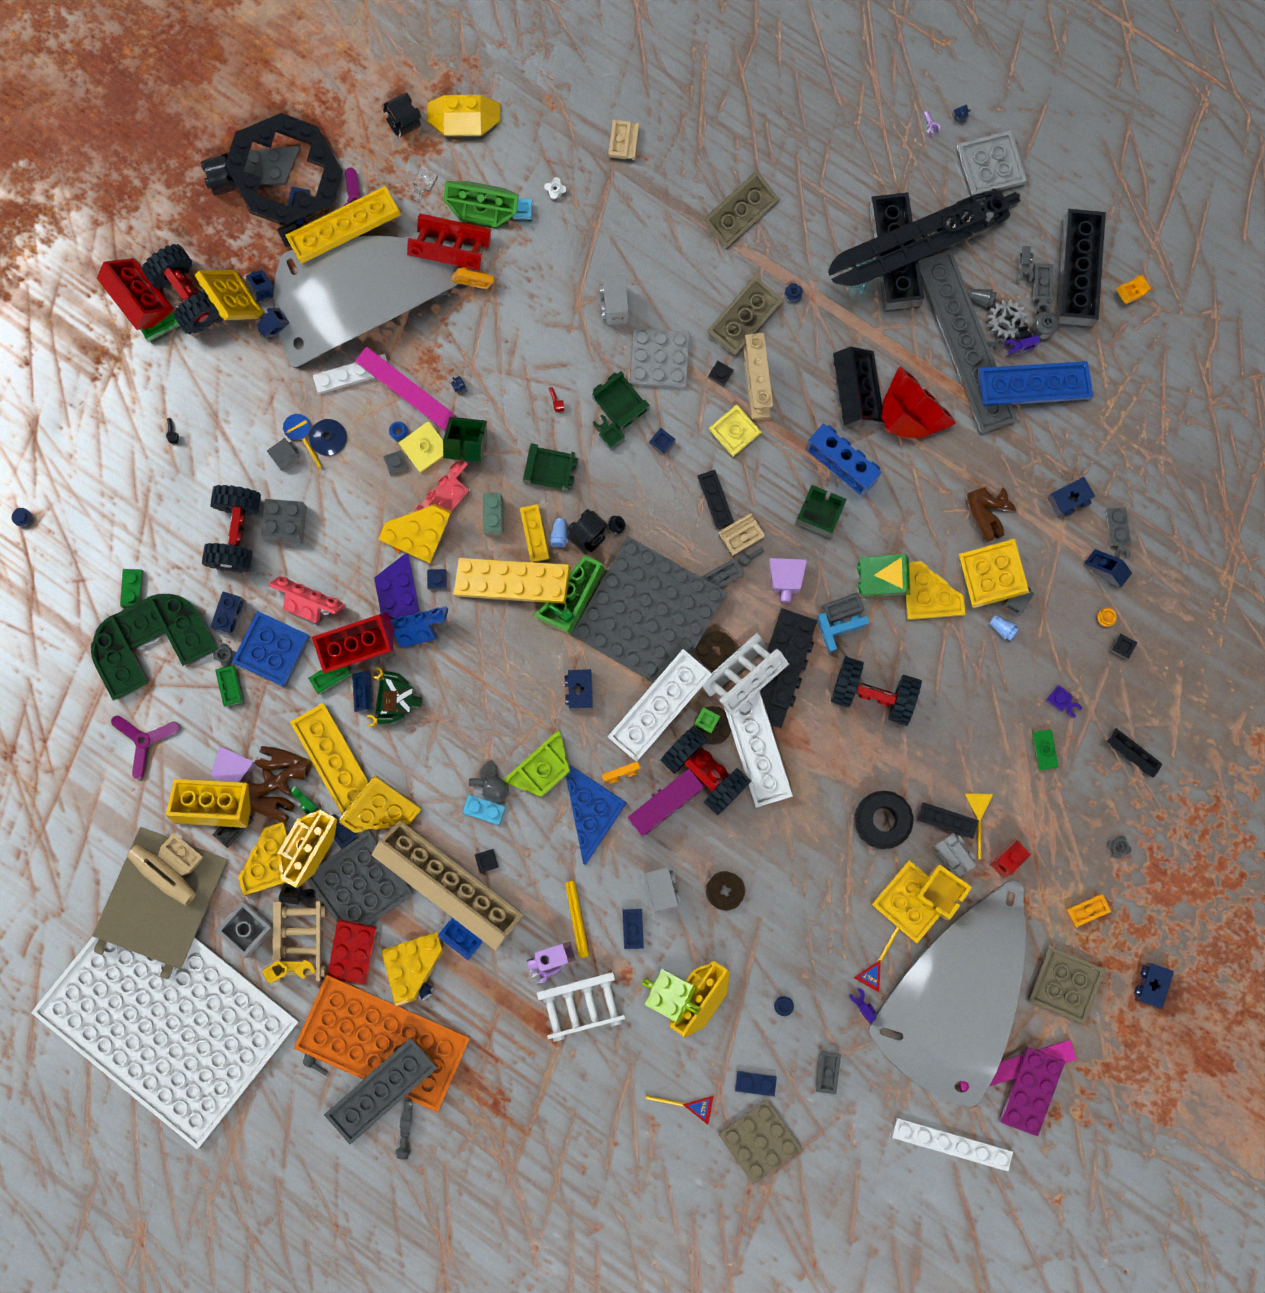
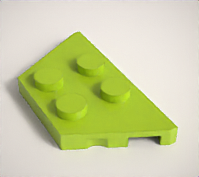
M557 730L505 777L503 781L540 797L546 795L571 772L560 731Z

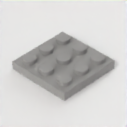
M1011 130L957 145L972 196L982 195L983 192L991 191L992 189L1000 191L1026 184L1027 180Z
M633 329L630 385L686 388L689 332Z

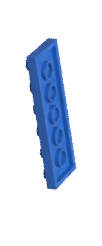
M1088 361L985 367L977 370L983 406L1089 400L1093 398Z

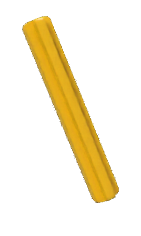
M575 881L565 882L578 955L579 958H585L589 956L576 883Z

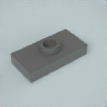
M858 592L822 605L829 624L865 610Z

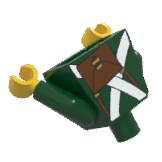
M378 667L374 669L380 672L379 676H372L375 680L380 681L375 715L378 717L368 715L366 718H373L374 721L372 724H367V726L375 727L377 724L391 725L403 720L405 715L410 714L411 707L421 708L422 697L413 696L414 688L409 686V682L402 675L390 671L383 672Z

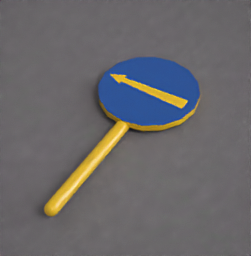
M302 414L290 415L283 423L284 434L294 441L303 440L318 468H322L305 438L311 431L309 419Z

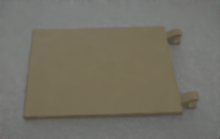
M140 827L131 849L135 845H139L158 856L160 847L169 837ZM189 845L204 859L191 873L182 876L196 893L193 901L185 906L163 893L144 877L127 857L92 935L99 939L94 947V952L102 955L107 942L165 963L160 976L168 980L172 974L173 967L181 969L225 868L227 859Z

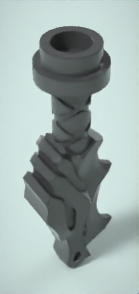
M411 1100L404 1101V1111L400 1119V1147L395 1151L396 1158L408 1159L411 1152L407 1148L412 1122Z

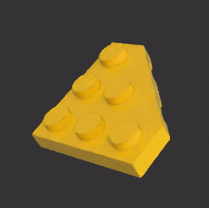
M432 504L401 517L393 518L384 523L378 540L431 563L452 511L437 504Z
M922 561L909 562L911 595H905L907 620L965 616L964 596L948 585L943 578L931 571Z
M374 775L338 820L339 823L354 833L373 828L374 830L396 825L399 821L406 825L410 824L421 811V807Z
M284 822L263 829L261 837L238 876L243 896L287 883L280 879L278 852L288 836Z
M438 932L381 950L396 1006L416 1000L423 983H426L433 971V966L443 954L440 938L437 937Z

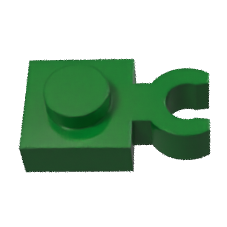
M293 786L290 789L291 794L301 803L299 807L306 814L320 810L297 787Z

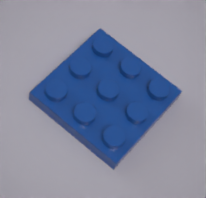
M257 611L232 663L285 687L310 635Z

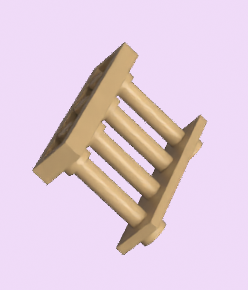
M764 333L745 335L746 346H743L751 418L752 421L770 419V408L773 407L765 336Z
M316 901L315 908H287L283 902H273L272 963L276 960L284 961V958L288 955H316V967H314L316 972L311 974L308 968L303 970L304 975H316V981H323V977L326 976V965H323V917H326V906L323 905L322 901ZM316 915V927L287 928V926H284V918H287V916ZM297 935H316V947L287 948V946H284V938ZM277 965L272 967V970L277 976L280 972L284 971V968ZM287 971L285 976L279 978L274 982H282L284 981V977H286L287 975L296 974L294 973V971Z

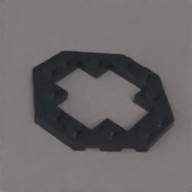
M283 113L235 132L224 166L227 174L233 180L240 197L245 201L250 214L286 227L300 219L310 217L318 211L332 207L343 173L319 128L316 125ZM275 132L311 145L306 161L324 168L316 196L313 197L297 191L293 207L257 195L261 178L244 172L252 142L271 148Z

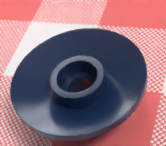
M324 419L317 422L309 434L311 447L318 454L324 456H332L339 453L347 441L345 428L341 423L333 419ZM330 433V437L324 438V434Z

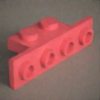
M462 460L455 461L451 465L448 474L439 479L437 487L434 490H430L425 496V501L417 505L413 511L426 508L432 504H437L452 511L469 491L456 479L468 463Z
M279 576L269 583V587L285 593L283 610L313 623L320 621L321 609L335 614L345 606V603L338 601L336 598L328 597L319 591L307 588L303 584L295 583L286 577Z

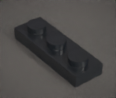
M716 470L697 475L715 528L719 529L733 524L734 520Z
M1117 728L1111 732L1106 741L1113 749L1118 750L1129 761L1140 767L1144 773L1154 778L1159 772L1162 763Z
M922 802L916 820L970 839L974 838L979 820Z

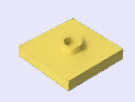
M735 405L708 428L711 434L732 457L737 455L762 433L738 405Z
M429 421L398 442L420 474L443 458V439Z

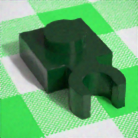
M601 415L600 418L603 420V424L599 425L593 421V426L595 429L602 431L599 433V437L611 450L624 440L625 436L614 423L608 425L607 418Z

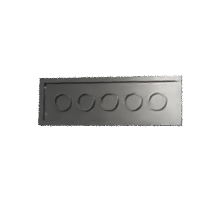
M412 1036L330 1108L324 1116L351 1145L435 1071L438 1065Z

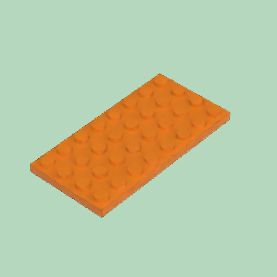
M326 975L293 1049L364 1079L413 1036L437 1063L438 1068L404 1098L439 1112L470 1041V1037Z

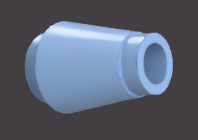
M555 519L549 539L553 547L564 548L566 543H568L565 519Z
M997 615L990 622V625L1005 640L1012 641L1019 631V628L1016 627L1017 624Z

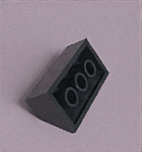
M850 346L833 353L844 426L862 427L883 424V406L874 351Z

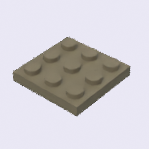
M1049 946L1028 1002L1085 1025L1105 969Z
M767 1099L718 1134L753 1185L802 1150Z

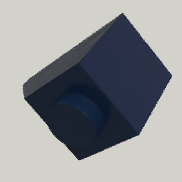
M1096 549L1084 563L1086 567L1106 582L1120 588L1132 574L1124 560Z

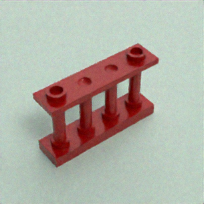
M419 213L417 220V232L419 235L417 240L408 238L407 255L480 271L482 254L479 251L481 247H490L492 229ZM426 236H436L435 244L425 242ZM445 239L456 241L453 247L443 245ZM462 244L474 245L472 251L462 250Z

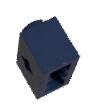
M1082 477L1051 493L1047 499L1058 517L1062 515L1068 517L1075 513L1074 509L1080 506L1083 509L1092 504L1091 500L1095 497V494L1085 477ZM1069 497H1071V498H1072V497H1075L1076 500H1075V501H1074V500H1071V501H1070V500H1069Z
M591 669L568 670V675H564L565 687H569V694H565V705L569 706L570 711L593 710ZM577 686H580L581 689H584V691L580 692V695H577L576 691H573L577 689Z
M1146 963V966H1143L1140 972V977H1142L1140 985L1138 984L1134 991L1135 1001L1163 1009L1174 971L1153 963ZM1153 982V984H1155L1156 987L1152 988V986H1150L1149 983Z

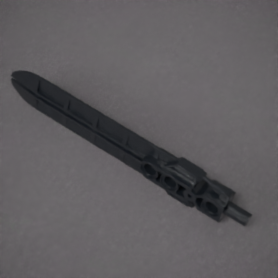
M992 189L991 191L983 192L982 195L967 197L956 202L954 205L840 253L832 261L828 274L831 276L852 267L851 270L832 278V282L842 286L864 284L965 239L982 234L994 225H999L1008 220L1011 215L1009 208L1021 201L1019 198L1020 194L1014 192L1004 197L1002 192ZM977 199L984 200L982 204H980L979 201L976 202ZM923 237V239H921V240H918V241H916V242H914V243H911V244H909V245H907V246H904V245L907 244V243H910V242H912V241H914V240H917V239ZM898 247L900 248V249H897V250H895V251H893V252H890V253H888V254H886V255L880 256V255H882V254H884V253H886V252H889V251H891V250H893V249H896V248H898ZM876 257V259H874V260H872V261H870V262H867V263H865V264H863V265H860V266H858V267L856 266V265H858V264H861V263H863V262H865V261H868V260H870V259Z

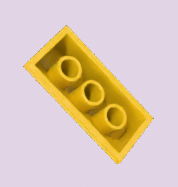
M174 779L166 816L175 824L247 828L251 811L248 783Z

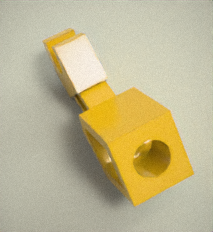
M276 960L263 969L261 973L267 983L270 984L285 976L287 971H294L301 979L306 978L303 974L304 969L308 968L311 974L316 971L312 964L306 960L302 962ZM279 965L281 968H284V971L276 976L272 967Z

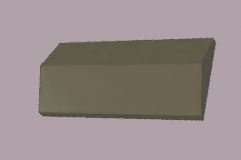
M756 170L712 210L703 221L711 235L724 248H727L769 210L779 198L758 170Z
M754 276L707 332L721 347L736 355L746 344L745 335L755 334L782 303L783 299L757 276Z

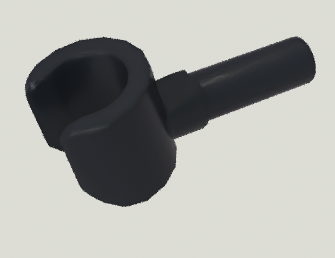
M1028 325L1018 327L1020 338L1032 335L1029 332Z
M167 418L168 432L166 433V438L169 443L178 444L179 434L173 432L172 419Z

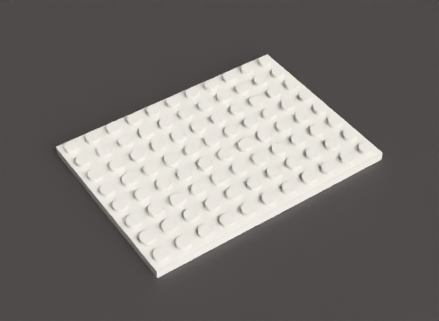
M92 937L31 1013L198 1150L300 1021L196 937L182 968L173 967L172 974L168 980L160 976L165 963L107 942L104 953L102 955L94 952V947L99 939Z

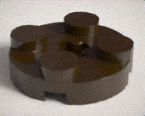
M720 631L706 634L698 645V659L706 668L716 670L736 652L733 640L727 634ZM715 646L717 648L719 646L721 654L713 655L712 647Z
M706 707V709L720 716L716 730L710 734L697 726L695 727L708 738L706 744L719 745L726 741L731 733L726 712L721 707ZM700 712L695 717V721L697 720Z
M728 871L716 873L707 884V899L716 909L724 911L735 909L744 899L745 885L742 879L734 873ZM724 885L727 888H731L727 897L720 893Z

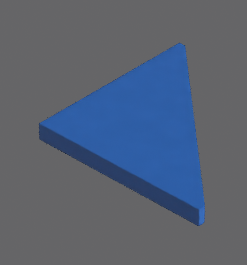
M569 765L571 772L566 776L582 860L583 864L586 865L627 802Z

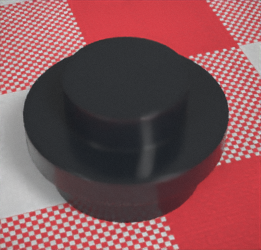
M614 515L608 520V525L614 534L622 533L626 527L625 520L621 516Z

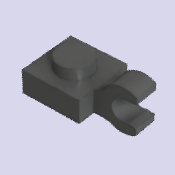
M1023 246L1020 251L1019 281L1022 280L1023 274L1029 276V281L1033 279L1034 273L1029 268V265L1033 263V253H1030L1031 246Z

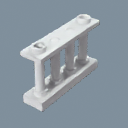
M757 633L714 670L711 677L702 686L708 696L711 697L714 693H717L722 697L719 701L731 716L789 665L778 649L771 654L765 650L767 646ZM759 654L764 660L756 667L751 661ZM745 667L750 673L741 679L736 674ZM731 680L736 685L727 692L722 686Z
M613 972L537 992L538 1000L543 999V1002L546 1003L553 1034L547 1035L548 1039L553 1038V1042L565 1039L564 1035L608 1023L611 1026L622 1024L625 1015L618 1016L611 989L612 981L615 980ZM600 984L601 988L603 987L611 1017L599 1021L591 991L593 990L592 986ZM581 989L582 993L584 992L591 1019L590 1024L583 1026L579 1024L572 996L574 995L573 991ZM561 994L565 998L572 1024V1029L564 1031L560 1029L553 1001L555 1000L554 996Z

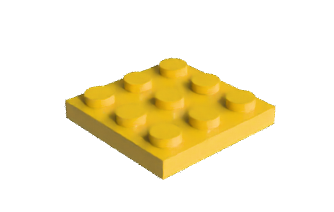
M199 270L195 274L199 285L205 290L209 300L215 305L219 315L224 320L260 319L265 314L259 304L255 302V298L236 270Z
M1015 539L959 554L973 608L1030 593Z
M908 860L871 905L917 944L940 915L932 911L934 906L928 908L914 898L928 876Z

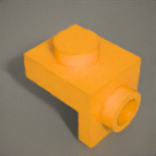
M1141 274L1134 280L1120 285L1116 290L1126 305L1142 298L1151 290V287Z

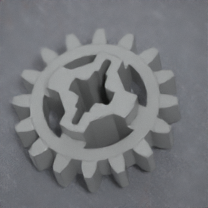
M1012 299L1008 303L1002 300L1000 305L996 302L994 308L990 309L989 313L991 315L987 316V320L990 322L987 324V327L993 328L990 333L996 332L997 339L1000 336H1003L1004 340L1007 337L1014 339L1015 335L1019 338L1018 327L1028 324L1029 321L1025 319L1028 313H1023L1025 307L1019 308L1018 301L1014 305L1012 304ZM1000 311V316L996 318V314ZM1019 322V326L1015 329V324Z

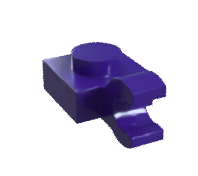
M1038 335L1021 338L1019 342L1009 339L1005 341L1004 346L1012 345L1013 349L1009 350L1007 354L1013 355L1018 351L1020 353L1037 348L1040 339Z
M858 988L860 997L855 999L850 994L849 998L857 1005L866 1021L872 1023L876 1020L874 1016L876 1011L870 1003L866 1004L864 1002L865 993L861 988Z

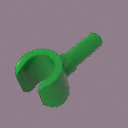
M552 604L548 607L566 623L575 618L568 609L562 612Z

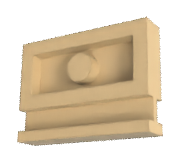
M613 120L608 157L632 159L635 161L639 123Z
M751 513L718 532L732 557L765 538L763 531Z

